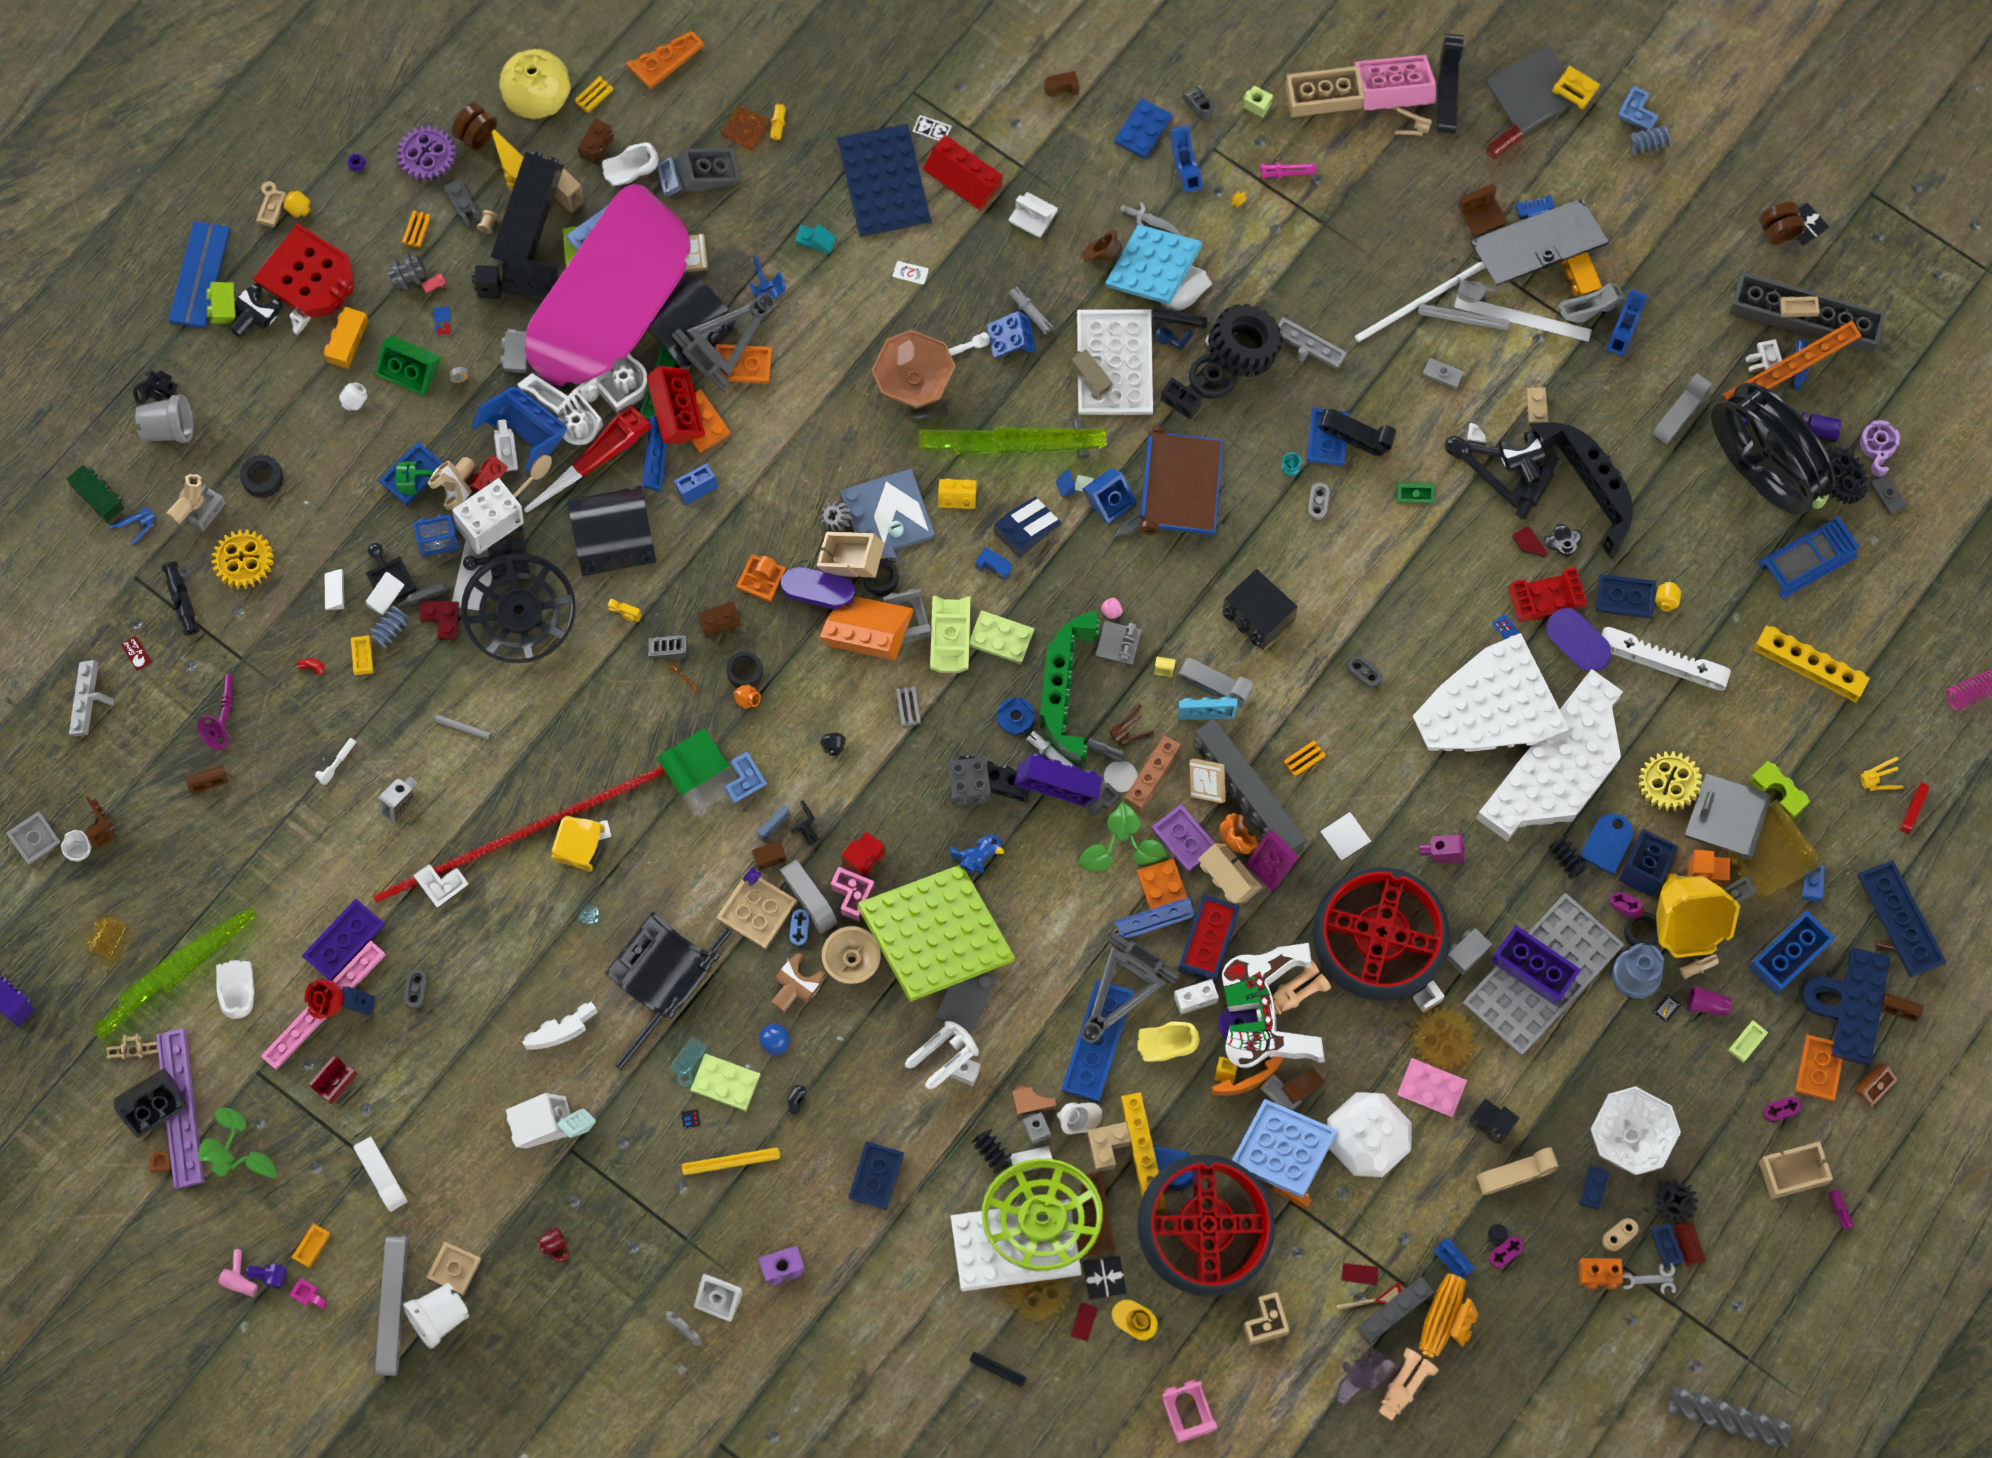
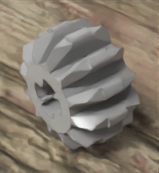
M834 501L833 504L827 503L828 508H822L824 514L819 515L823 519L821 524L829 532H838L839 530L843 532L844 526H850L847 522L852 519V516L849 515L852 511L847 508L845 503Z

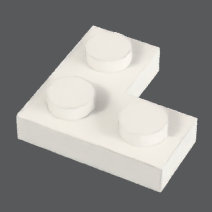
M428 864L414 875V878L436 907H439L468 885V882L457 868L440 879L432 866Z

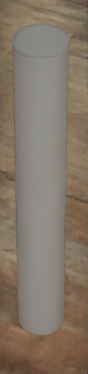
M440 715L435 717V722L487 740L490 739V732Z

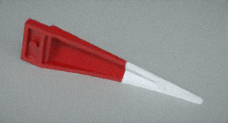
M631 405L617 414L576 462L550 487L525 507V512L527 513L636 443L639 436L652 428L650 423Z

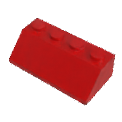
M944 135L934 146L923 167V171L978 210H981L1002 186L1003 175L947 135Z
M658 366L648 374L646 378L663 443L680 444L704 437L706 434L689 369Z

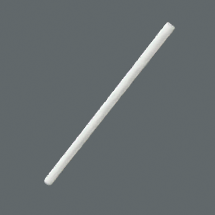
M1482 261L1355 336L1356 341H1362L1418 308L1420 304L1428 302L1460 283L1461 280L1457 277L1467 279L1485 268Z

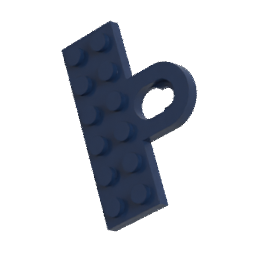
M1852 947L1844 982L1820 976L1812 978L1804 986L1802 1001L1805 1007L1815 1015L1837 1020L1831 1051L1832 1057L1866 1066L1871 1065L1890 957ZM1833 991L1839 995L1840 1004L1838 1006L1825 1005L1817 1000L1816 994L1818 992Z

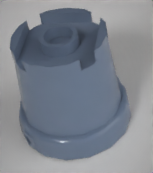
M1639 943L1624 951L1615 959L1611 969L1612 980L1616 988L1623 995L1633 999H1643L1653 995L1660 987L1663 978L1664 958L1655 946Z

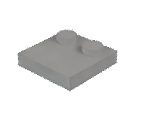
M39 811L6 833L28 865L62 844Z

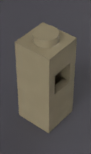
M1087 349L1082 352L1079 351L1072 356V369L1096 400L1112 390L1113 382Z

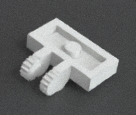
M1776 339L1758 343L1757 349L1759 353L1746 357L1747 363L1756 362L1760 359L1762 362L1761 364L1752 365L1749 368L1750 373L1765 371L1782 361Z

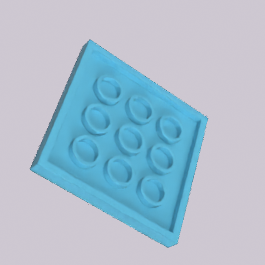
M1138 224L1105 284L1111 289L1170 305L1203 245L1198 240Z

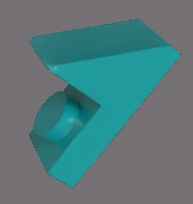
M817 224L816 229L801 225L795 244L830 254L836 236L819 224Z

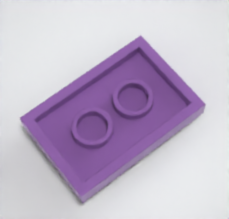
M1182 804L1151 827V830L1187 872H1190L1201 862L1198 858L1215 844Z

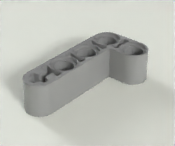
M1696 373L1684 393L1657 425L1652 435L1668 445L1703 402L1711 389L1712 383Z
M1186 658L1177 674L1181 680L1219 699L1227 696L1237 699V707L1241 709L1246 705L1254 686L1250 680L1244 677H1239L1236 681L1191 658Z
M797 860L779 870L788 886L809 913L813 924L820 934L838 924L830 905Z

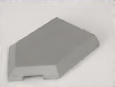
M668 1311L666 1317L669 1325L693 1346H700L702 1341L699 1335L694 1330L691 1331L687 1323L681 1318L675 1320V1314Z

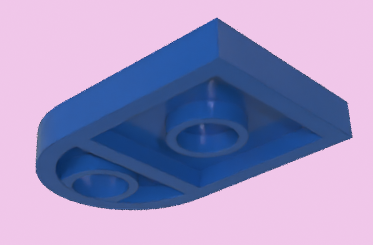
M1619 814L1602 816L1594 826L1581 852L1582 856L1580 859L1586 860L1587 863L1614 875L1633 837V829L1630 822ZM1612 822H1621L1622 828L1615 829L1612 826Z

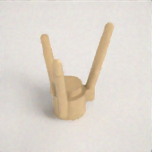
M1393 107L1397 112L1415 119L1414 128L1417 129V131H1395V134L1418 135L1421 137L1423 133L1428 134L1432 120L1420 117L1402 108Z

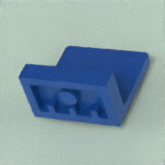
M1017 311L987 325L993 357H1001L1019 348L1029 353L1036 351L1030 318L1023 313Z

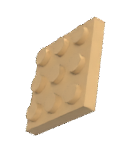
M761 877L751 887L747 881L744 882L742 879L716 919L766 950L797 904V899Z

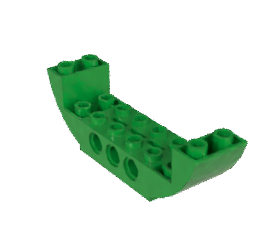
M1097 611L1083 614L1071 620L1056 634L1052 643L1047 645L1040 727H1043L1051 746L1079 768H1082V762H1086L1088 744H1084V737L1066 736V724L1063 723H1067L1068 706L1066 705H1069V687H1071V669L1073 668L1075 640L1094 642L1095 636H1099L1100 618H1097Z

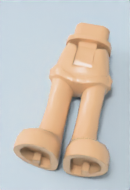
M1312 960V968L1304 967V970L1296 978L1280 985L1279 989L1272 995L1276 1014L1281 1015V1012L1296 1008L1299 1005L1298 1003L1314 992H1326L1331 989L1328 980L1320 974L1296 994L1293 992L1303 983L1319 974V969Z
M1406 1348L1403 1354L1406 1359L1405 1364L1393 1383L1388 1385V1391L1381 1402L1383 1405L1378 1411L1391 1421L1396 1414H1400V1411L1409 1402H1412L1414 1399L1413 1395L1421 1382L1428 1375H1435L1439 1370L1431 1362L1423 1359L1408 1386L1404 1387L1405 1381L1422 1359L1419 1354Z

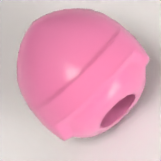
M1113 597L1107 599L1102 604L1101 611L1107 618L1115 619L1121 616L1122 607L1120 602Z

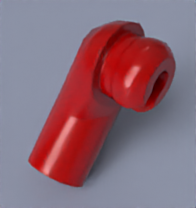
M316 658L297 661L299 670L312 668L315 670L316 675L325 672L323 662Z

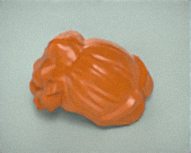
M1228 814L1226 820L1220 824L1221 839L1231 850L1237 853L1251 854L1258 847L1257 838L1254 835H1249L1248 828L1244 825V818L1241 814Z

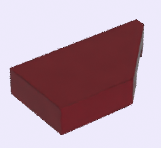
M1529 526L1512 535V538L1522 552L1538 554L1541 557L1547 556L1548 553Z

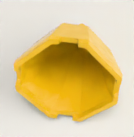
M1676 873L1666 874L1656 913L1660 945L1667 948L1675 958L1714 953L1717 950V944L1724 939L1730 940L1734 936L1740 909L1739 903L1724 889L1705 877L1678 876Z

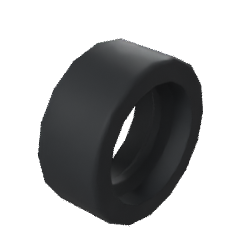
M881 558L878 568H886L891 572L892 578L890 583L886 586H875L870 582L869 577H862L867 591L877 596H884L893 592L898 585L899 579L897 567L888 559Z
M741 651L735 653L727 663L726 672L729 682L736 688L748 684L755 687L763 677L761 661L751 652ZM741 661H750L755 665L756 673L749 680H739L733 673L735 665Z
M1644 911V914L1637 919L1629 918L1624 927V936L1631 947L1639 943L1656 946L1658 943V931L1654 914ZM1644 920L1652 924L1655 930L1654 937L1647 942L1637 940L1632 934V926L1635 922Z

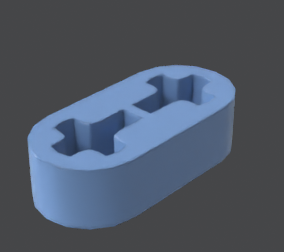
M798 909L794 911L791 918L790 942L795 947H802L808 940L809 915L805 910ZM799 915H803V918L806 919L802 920L801 926H798V920L795 919L799 918ZM798 930L801 931V937H804V939H800V942H796V938H793L797 936Z

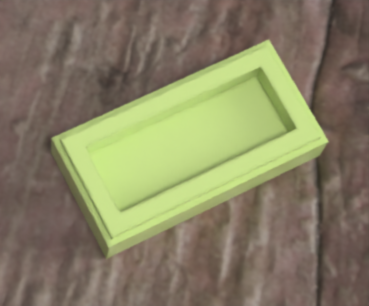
M1752 1020L1728 1051L1744 1063L1768 1032Z

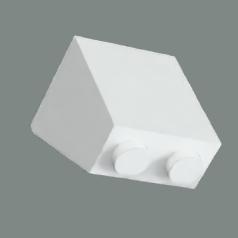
M544 1093L506 1109L507 1122L512 1131V1141L518 1148L527 1149L567 1137L557 1126L560 1120L571 1115L566 1096Z

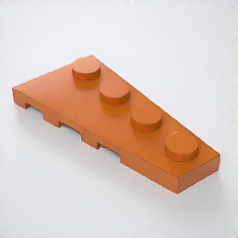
M690 31L672 40L671 43L665 46L657 47L655 51L649 54L645 53L634 61L626 62V67L651 90L704 47V42Z

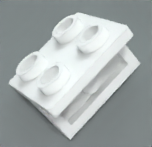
M1027 192L1024 197L1019 195L1016 199V209L1009 218V222L1040 238L1057 213L1058 208Z

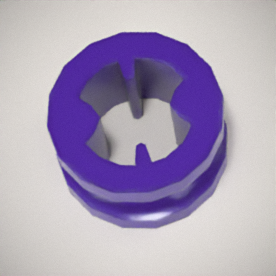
M752 867L743 877V881H747L751 887L758 881L761 872H756V868Z

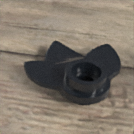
M1557 524L1554 529V535L1544 537V542L1550 549L1558 550L1561 555L1566 557L1572 556L1576 552L1577 544L1582 540V534L1579 530L1570 531L1569 527L1564 524Z

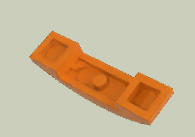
M1276 1056L1266 1061L1263 1066L1265 1071L1234 1086L1230 1079L1212 1087L1211 1094L1214 1096H1231L1256 1088L1277 1071L1284 1057Z

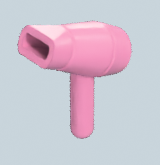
M235 1249L233 1271L223 1270L219 1276L218 1283L226 1289L228 1288L229 1290L254 1297L258 1289L257 1285L241 1276L242 1251Z

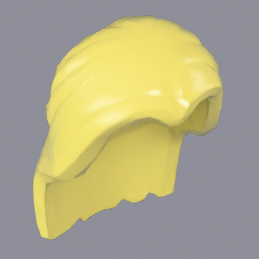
M1169 1022L1160 1027L1140 1029L1138 1033L1137 1049L1141 1052L1143 1061L1161 1062L1177 1056L1189 1055L1199 1045L1197 1029L1187 1022Z

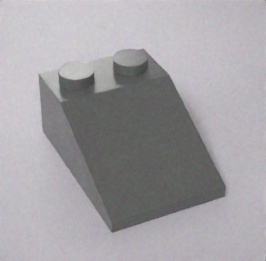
M733 148L683 149L675 158L683 192L704 191L741 181Z
M983 973L950 986L935 1017L944 1022L953 1021L970 1034L997 987L998 978L988 973Z

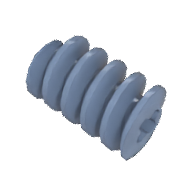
M1660 126L1659 129L1657 127L1652 130L1646 129L1645 132L1643 130L1638 133L1633 132L1630 137V147L1634 156L1637 154V150H1639L1640 154H1643L1644 148L1648 153L1651 147H1653L1654 151H1657L1658 145L1661 149H1664L1665 143L1668 148L1671 146V138L1665 126Z
M395 606L390 607L391 612L385 613L386 618L382 617L380 619L381 624H375L376 629L370 630L371 635L369 637L385 649L387 646L384 642L392 643L390 636L397 637L394 631H402L399 625L407 626L405 619H408V617Z

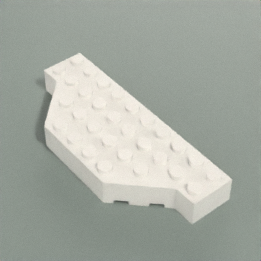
M1591 669L1560 709L1568 730L1531 745L1480 810L1476 819L1507 842L1519 827L1536 824L1546 825L1563 821L1573 822L1621 758L1612 708L1619 700L1623 691Z

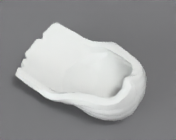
M649 143L629 146L620 155L602 161L605 180H608L612 186L629 184L639 176L651 173L657 167L659 161L658 154Z
M1191 265L1170 305L1160 302L1161 306L1166 310L1174 309V311L1178 312L1192 305L1212 285V282L1206 276V271Z
M234 960L229 961V963H223V965H216L217 997L222 1012L231 1019H240L249 1015L253 1008L255 993L251 962Z

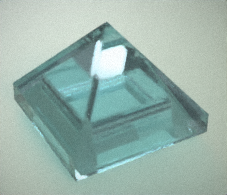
M587 904L577 921L585 924L596 922L598 907Z

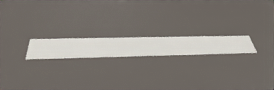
M1457 297L1454 308L1485 316L1507 319L1509 322L1588 342L1592 329L1482 301L1468 303Z

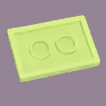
M981 610L970 637L969 647L1022 665L1035 629Z
M705 1054L690 1090L696 1094L747 1111L761 1075L755 1071Z

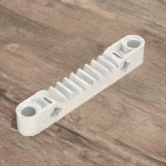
M1611 627L1603 628L1601 635L1609 642L1611 654L1712 689H1726L1731 670L1725 666L1704 659L1695 662V658H1692L1688 661L1686 655L1681 659L1680 653L1673 656L1672 650L1667 654L1665 648L1658 651L1657 645L1653 649L1651 648V643L1644 646L1643 640L1639 642L1632 634Z

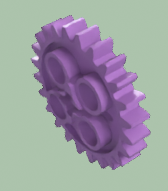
M428 125L427 130H424L423 126H421L420 131L413 128V134L407 132L408 138L402 137L404 143H398L400 149H397V159L400 168H403L404 174L408 173L409 178L415 175L416 181L422 177L423 182L426 181V178H429L432 182L434 176L439 180V174L446 176L445 170L451 171L450 165H455L454 159L457 158L455 153L456 147L453 146L454 141L450 138V135H445L443 129L439 132L437 126L431 130L430 125ZM429 163L432 164V165L429 166V167H426V166H425L426 164H429Z

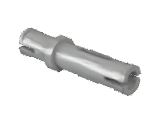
M1018 287L1013 288L1008 295L1019 305L1018 308L1024 310L1044 334L1053 329V325L1047 321L1031 303L1032 300L1029 297L1027 298Z

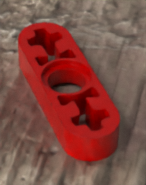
M1923 782L1919 783L1899 831L1906 834L1911 832L1930 785Z

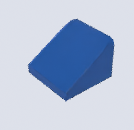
M1066 470L1056 480L1062 497L1075 492V483L1071 472Z

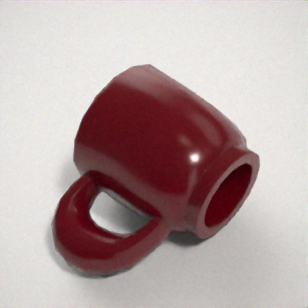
M558 1227L547 1231L537 1240V1244L544 1255L549 1254L556 1262L562 1263L568 1260L569 1251L566 1248L567 1243ZM560 1249H563L564 1251L563 1254L558 1256L552 1254L554 1252L559 1251Z

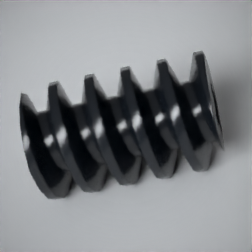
M1566 835L1549 846L1551 848L1549 853L1551 855L1556 854L1554 860H1561L1559 866H1566L1564 873L1571 872L1568 878L1574 879L1588 868L1584 867L1587 861H1579L1582 854H1574L1577 848L1570 849L1572 841L1566 843L1565 841L1568 838Z
M990 1129L982 1132L971 1143H975V1149H980V1156L985 1155V1162L990 1161L988 1166L990 1168L995 1167L993 1173L998 1174L1011 1164L1009 1160L1012 1155H1004L1007 1148L1000 1150L1002 1142L995 1143L998 1136L990 1137L993 1131Z

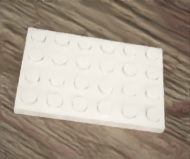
M1077 310L1078 352L1087 349L1113 382L1112 390L1096 400L1078 376V415H1153L1151 310Z
M1070 1199L1060 1200V1202L1064 1205L1070 1202ZM1000 1209L988 1211V1223L992 1235L1003 1232L1000 1223ZM982 1211L951 1215L961 1291L1081 1275L1079 1260L1063 1268L1049 1271H1033L1013 1265L1002 1258L989 1243L983 1228ZM1069 1211L1066 1213V1222L1073 1224L1072 1212ZM1007 1213L1006 1222L1008 1230L1019 1226L1018 1216ZM1043 1214L1037 1217V1220L1040 1222H1045L1048 1219ZM1064 1230L1057 1237L1061 1245L1066 1244L1075 1232ZM1023 1233L1013 1237L1020 1245L1028 1248L1031 1239ZM1007 1239L996 1242L1006 1255L1017 1261H1022L1025 1253L1014 1248ZM1050 1241L1038 1242L1035 1251L1054 1250ZM1076 1242L1066 1250L1070 1259L1078 1254ZM1058 1254L1049 1257L1033 1256L1030 1265L1047 1266L1061 1263L1062 1260Z

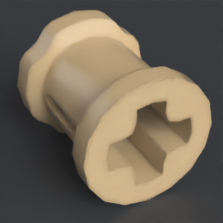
M484 210L482 221L478 224L477 229L482 233L492 234L494 223L499 218L498 215L493 211Z

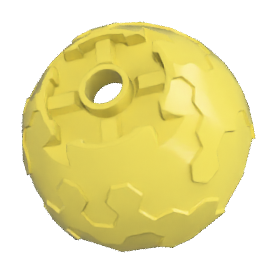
M541 49L527 50L512 56L503 67L499 81V89L507 108L517 116L528 119L543 118L557 113L568 98L571 89L568 70L555 55ZM531 68L537 70L536 73L532 75L528 74L527 71Z

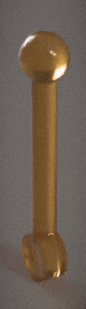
M675 663L669 664V669L675 671L689 683L694 691L699 690V685L694 684L679 671Z

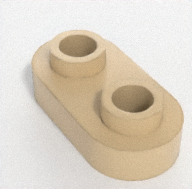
M1630 1218L1620 1221L1604 1235L1602 1239L1603 1247L1610 1252L1618 1251L1638 1233L1637 1223ZM1625 1226H1631L1632 1231H1627ZM1611 1237L1617 1240L1616 1244L1611 1243Z

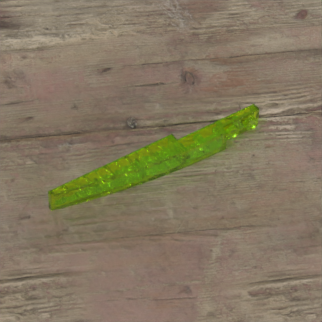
M994 428V430H919V450H956V453H1023L1106 448V429Z
M250 907L198 937L152 969L117 998L122 1004L114 1007L110 1011V1015L105 1019L99 1020L92 1029L93 1033L102 1040L161 988L168 993L257 916L255 911Z

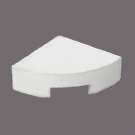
M1469 424L1467 441L1485 445L1486 436L1476 424Z

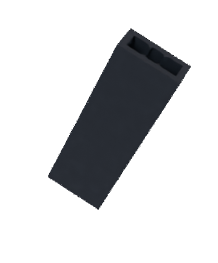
M532 150V153L525 151L490 257L503 261L505 255L533 260L564 165L559 163V159L551 156L548 159L543 158L542 153Z

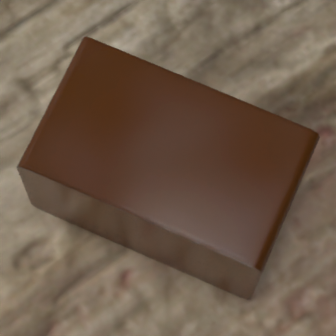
M781 841L752 850L758 870L787 861Z

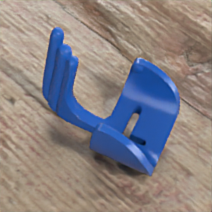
M753 255L754 266L762 283L759 286H753V283L749 284L755 298L764 293L771 295L774 299L778 298L786 290V285L780 271L777 272L774 279L766 282L758 255Z

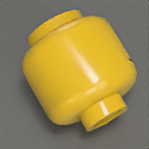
M300 191L289 192L283 200L284 209L295 218L301 215L305 217L311 210L309 208L310 199Z
M1665 582L1660 585L1656 592V605L1663 611L1678 608L1682 595L1681 589L1672 582Z

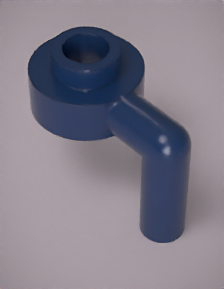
M1163 326L1155 333L1159 343L1163 345L1171 344L1179 350L1183 349L1194 335L1192 331L1188 330L1179 341L1168 328Z

